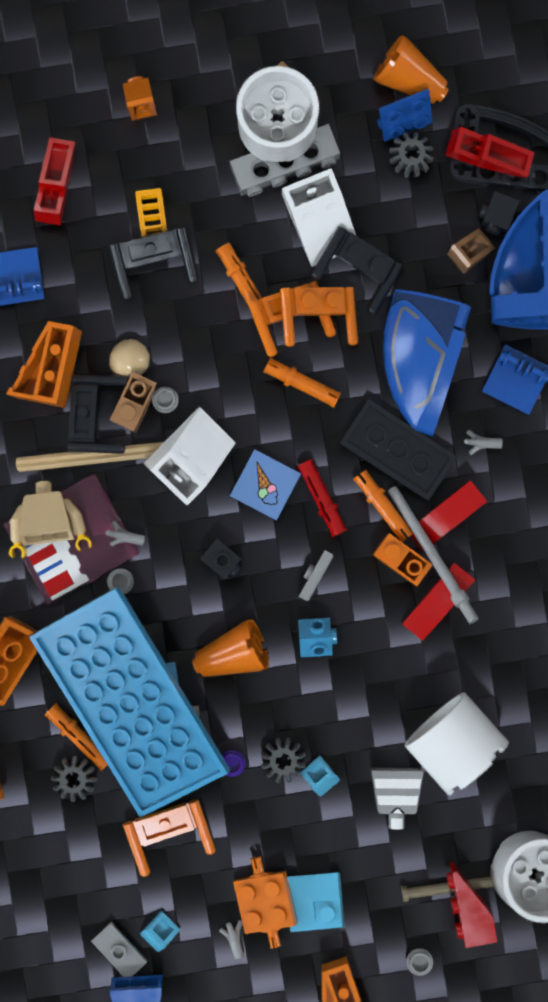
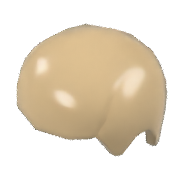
M125 339L112 349L109 356V368L113 375H127L130 377L132 372L143 375L149 366L150 354L146 346L138 340Z

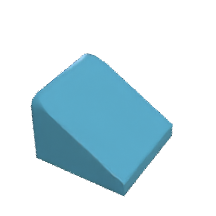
M318 756L300 772L319 796L324 795L340 781V778L321 756Z
M161 911L141 931L140 935L157 952H160L181 929Z

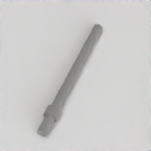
M392 487L388 490L389 495L452 596L450 598L455 607L461 609L469 624L476 622L479 618L468 602L470 598L467 593L458 586L398 487Z

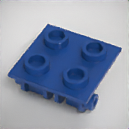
M429 89L379 108L380 118L377 119V124L382 129L384 142L399 138L403 133L421 129L433 123Z
M37 247L0 252V306L45 299Z
M504 345L482 392L529 415L544 384L548 381V365Z

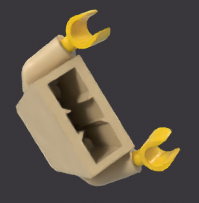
M37 482L36 494L24 496L23 503L17 507L11 517L10 535L11 542H14V546L9 550L11 558L15 557V548L21 549L23 559L28 552L27 545L74 540V535H77L75 543L77 550L81 551L78 543L82 539L87 540L89 548H91V539L84 534L86 528L81 512L70 499H64L61 492H52L51 482Z

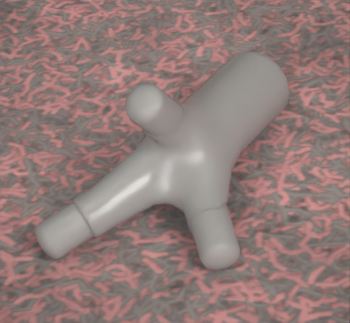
M471 430L466 432L472 439H465L464 443L474 445L468 451L470 455L484 448H502V438L481 437L474 434Z
M116 521L111 523L116 531L107 530L105 532L106 535L116 538L110 541L111 546L123 542L143 546L145 539L144 535L122 529Z
M242 920L238 921L235 929L228 922L226 924L228 931L224 928L219 930L229 941L235 960L244 957L240 943Z

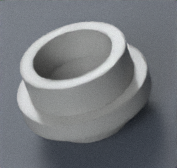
M161 387L152 396L153 406L161 413H170L178 405V395L170 387Z
M115 569L109 574L107 585L110 590L119 586L123 594H126L132 589L134 578L126 569Z
M416 948L408 954L406 964L412 974L423 976L431 971L433 958L426 949Z

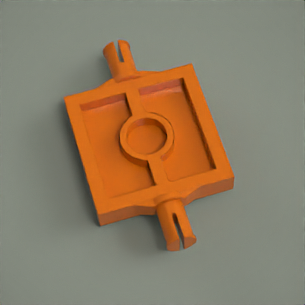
M256 856L250 858L254 874L250 877L233 881L244 933H267L270 948H277L281 946L278 930L295 926L298 923L286 871L275 873L264 871L262 857Z

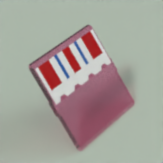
M96 474L90 475L61 492L63 498L70 499L81 512L86 528L84 534L91 539V548H89L88 541L82 539L78 543L81 551L77 550L75 545L77 535H74V540L26 546L28 552L22 560L47 605L85 584L95 582L101 575L139 555L138 550L132 543L123 542L114 546L110 545V541L116 539L105 534L107 530L116 531L111 523L116 521L122 529H126ZM9 520L3 525L11 538ZM16 548L17 551H18V553H19L20 556H21V555H22L21 549Z

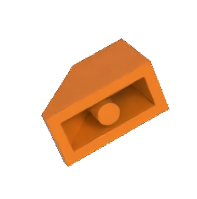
M138 76L128 79L127 83H123L127 108L132 121L157 115L148 78L143 79V77Z

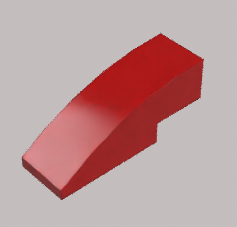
M459 127L452 130L445 156L491 171L527 178L535 152L491 134L483 136L466 128Z
M49 137L38 182L39 190L33 210L35 221L61 225L76 145L74 141Z
M468 481L420 519L419 523L432 544H434L484 505L487 500L475 485ZM413 533L410 537L423 552L422 546Z
M452 563L449 566L448 570L458 586L466 592L475 579L457 564ZM441 577L402 623L403 626L422 641L454 606L450 598L452 595Z

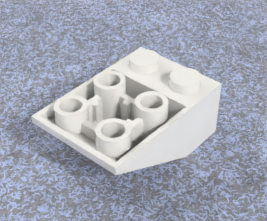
M332 169L282 188L283 199L311 267L317 265L338 226L356 235Z
M198 407L144 464L177 497L188 505L207 486L235 445V442L201 407Z

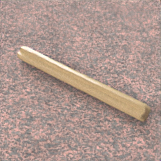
M164 442L125 446L126 449L123 454L63 452L16 458L17 471L24 472L149 458Z

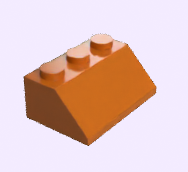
M12 616L5 617L0 625L1 706L5 705L37 653V649L29 636L37 631L30 625Z

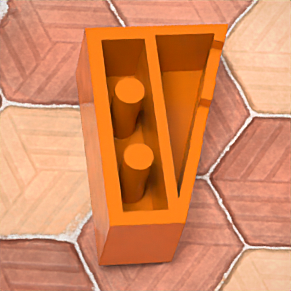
M48 321L32 348L33 352L25 366L21 367L17 380L6 394L17 399L65 408L82 331L75 326Z
M347 956L321 965L322 1002H362Z

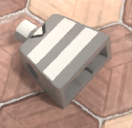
M371 768L378 813L389 814V829H404L405 814H416L423 770L421 768Z

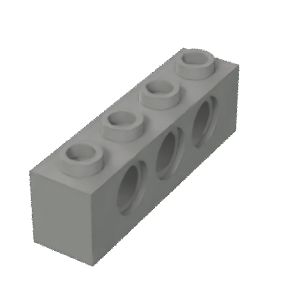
M329 124L317 128L315 139L309 147L315 149L318 155L310 159L302 154L300 157L292 160L293 164L289 168L281 167L278 162L261 160L252 153L230 161V167L241 196L248 194V197H252L263 192L262 188L267 186L279 187L287 183V179L293 176L302 178L311 174V170L321 166L322 169L335 165L337 163L336 160L340 157V151ZM262 166L267 168L269 173L265 177H258L254 174L255 169Z

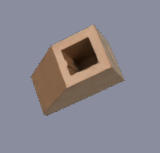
M132 372L110 420L121 427L137 433L148 410L157 383Z

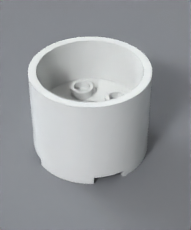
M281 66L264 68L246 80L238 94L236 105L239 134L245 147L254 156L264 161L289 162L300 157L312 145L317 131L319 102L313 85L300 72ZM275 115L277 118L282 116V122L278 120L273 122V116Z
M463 692L430 716L410 736L404 746L445 793L451 795L454 792L452 790L454 787L458 786L460 789H463L480 776L492 764L496 757L494 753L497 750L500 753L503 752L509 742L471 698Z
M537 831L518 832L505 839L495 854L491 864V878L494 889L505 903L524 918L535 922H548V835ZM533 868L539 871L535 873V879L530 877Z

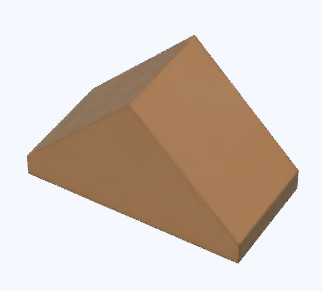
M478 228L454 244L447 255L461 272L465 274L491 253L495 247Z

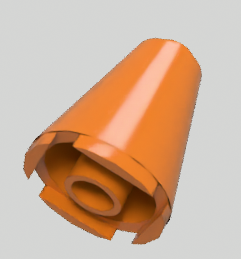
M404 35L400 36L385 55L386 59L383 65L380 63L373 80L410 96L429 89L430 102L432 104L436 101L441 102L449 90L446 87L448 81Z
M245 620L196 651L195 658L192 659L196 673H201L203 677L259 672L268 669V651H263L261 642H264V638L255 621Z

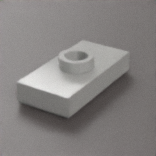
M324 550L316 566L310 564L303 577L307 582L299 594L300 598L309 601L334 557L333 554Z
M112 921L91 941L123 977L133 976L148 961Z

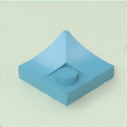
M340 873L287 877L298 922L295 926L290 927V932L345 927Z

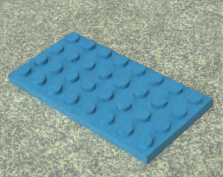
M119 586L29 636L140 818L228 774L230 771L229 766Z

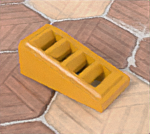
M162 189L136 191L141 236L147 235V232L166 231L167 224ZM157 198L158 201L156 203L143 204L142 200ZM159 209L158 214L144 215V211ZM160 220L161 222L159 225L146 226L145 222Z

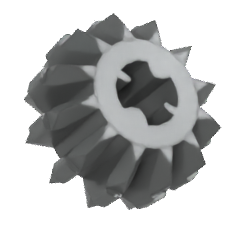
M414 132L412 139H410L407 133H403V141L395 138L394 144L396 147H390L389 153L394 155L389 160L390 164H398L395 168L396 173L404 169V177L406 178L409 177L410 171H413L415 177H419V169L427 172L429 169L427 163H432L434 158L429 155L433 151V146H424L427 143V137L422 138L420 141L417 140V132ZM407 152H416L415 158L411 157L410 159H408L406 157Z
M276 738V748L270 743L266 745L271 754L262 752L261 757L270 761L262 763L261 767L262 769L271 767L267 777L270 778L277 773V783L281 782L282 775H285L287 783H290V773L292 772L299 778L301 774L296 767L305 768L306 766L304 762L297 761L305 757V752L295 754L300 748L299 743L294 744L290 748V738H286L285 746H281L280 738ZM282 754H287V759H291V762L285 763L284 767L279 766V761L276 762V758H281Z
M74 755L71 764L65 757L62 759L64 767L61 765L54 767L55 771L61 775L51 776L52 781L60 782L53 789L54 791H58L61 788L64 790L60 796L62 799L70 793L71 802H75L78 793L80 798L84 800L87 797L85 790L88 792L94 791V787L88 782H96L97 777L89 776L95 770L94 766H90L88 769L84 767L88 763V759L84 758L81 764H78V756ZM77 773L79 775L77 779L80 781V784L78 782L71 784V777L68 774L73 775Z

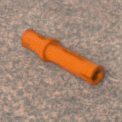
M230 242L219 247L216 253L227 269L226 274L233 279L246 303L261 299L259 291L245 270V263L241 262L237 257Z
M270 357L263 373L283 381V385L287 387L291 385L334 408L341 392H337L296 371L297 368L294 366L290 368Z
M364 470L360 474L366 481V484L360 476H356L353 481L356 482L367 496L366 501L369 504H373L398 539L403 542L407 537L401 529H403L408 537L413 534L412 530L384 493L386 491L383 488H379L368 471Z
M55 703L44 716L61 730L60 734L63 737L66 735L102 771L107 766V763L91 737L77 725L78 721L75 718L72 720Z

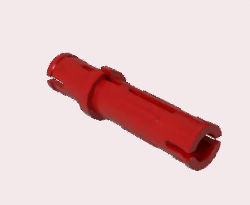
M313 459L298 465L297 467L317 504L318 514L320 517H323L331 536L335 537L347 531L337 511L339 507L337 503H333L313 463Z

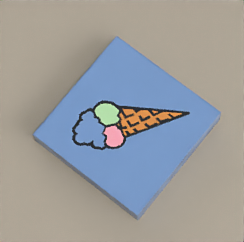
M254 449L230 497L277 521L301 473Z

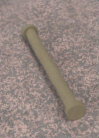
M491 876L468 879L475 890L494 887ZM448 882L411 888L401 886L403 902H409L411 898L454 893V889L449 890Z

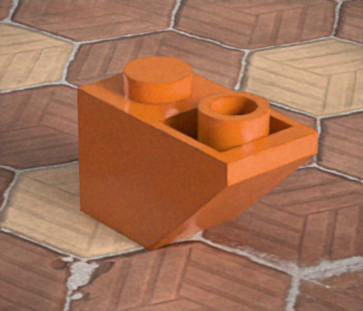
M390 533L385 536L372 554L415 586H418L432 567L430 562Z

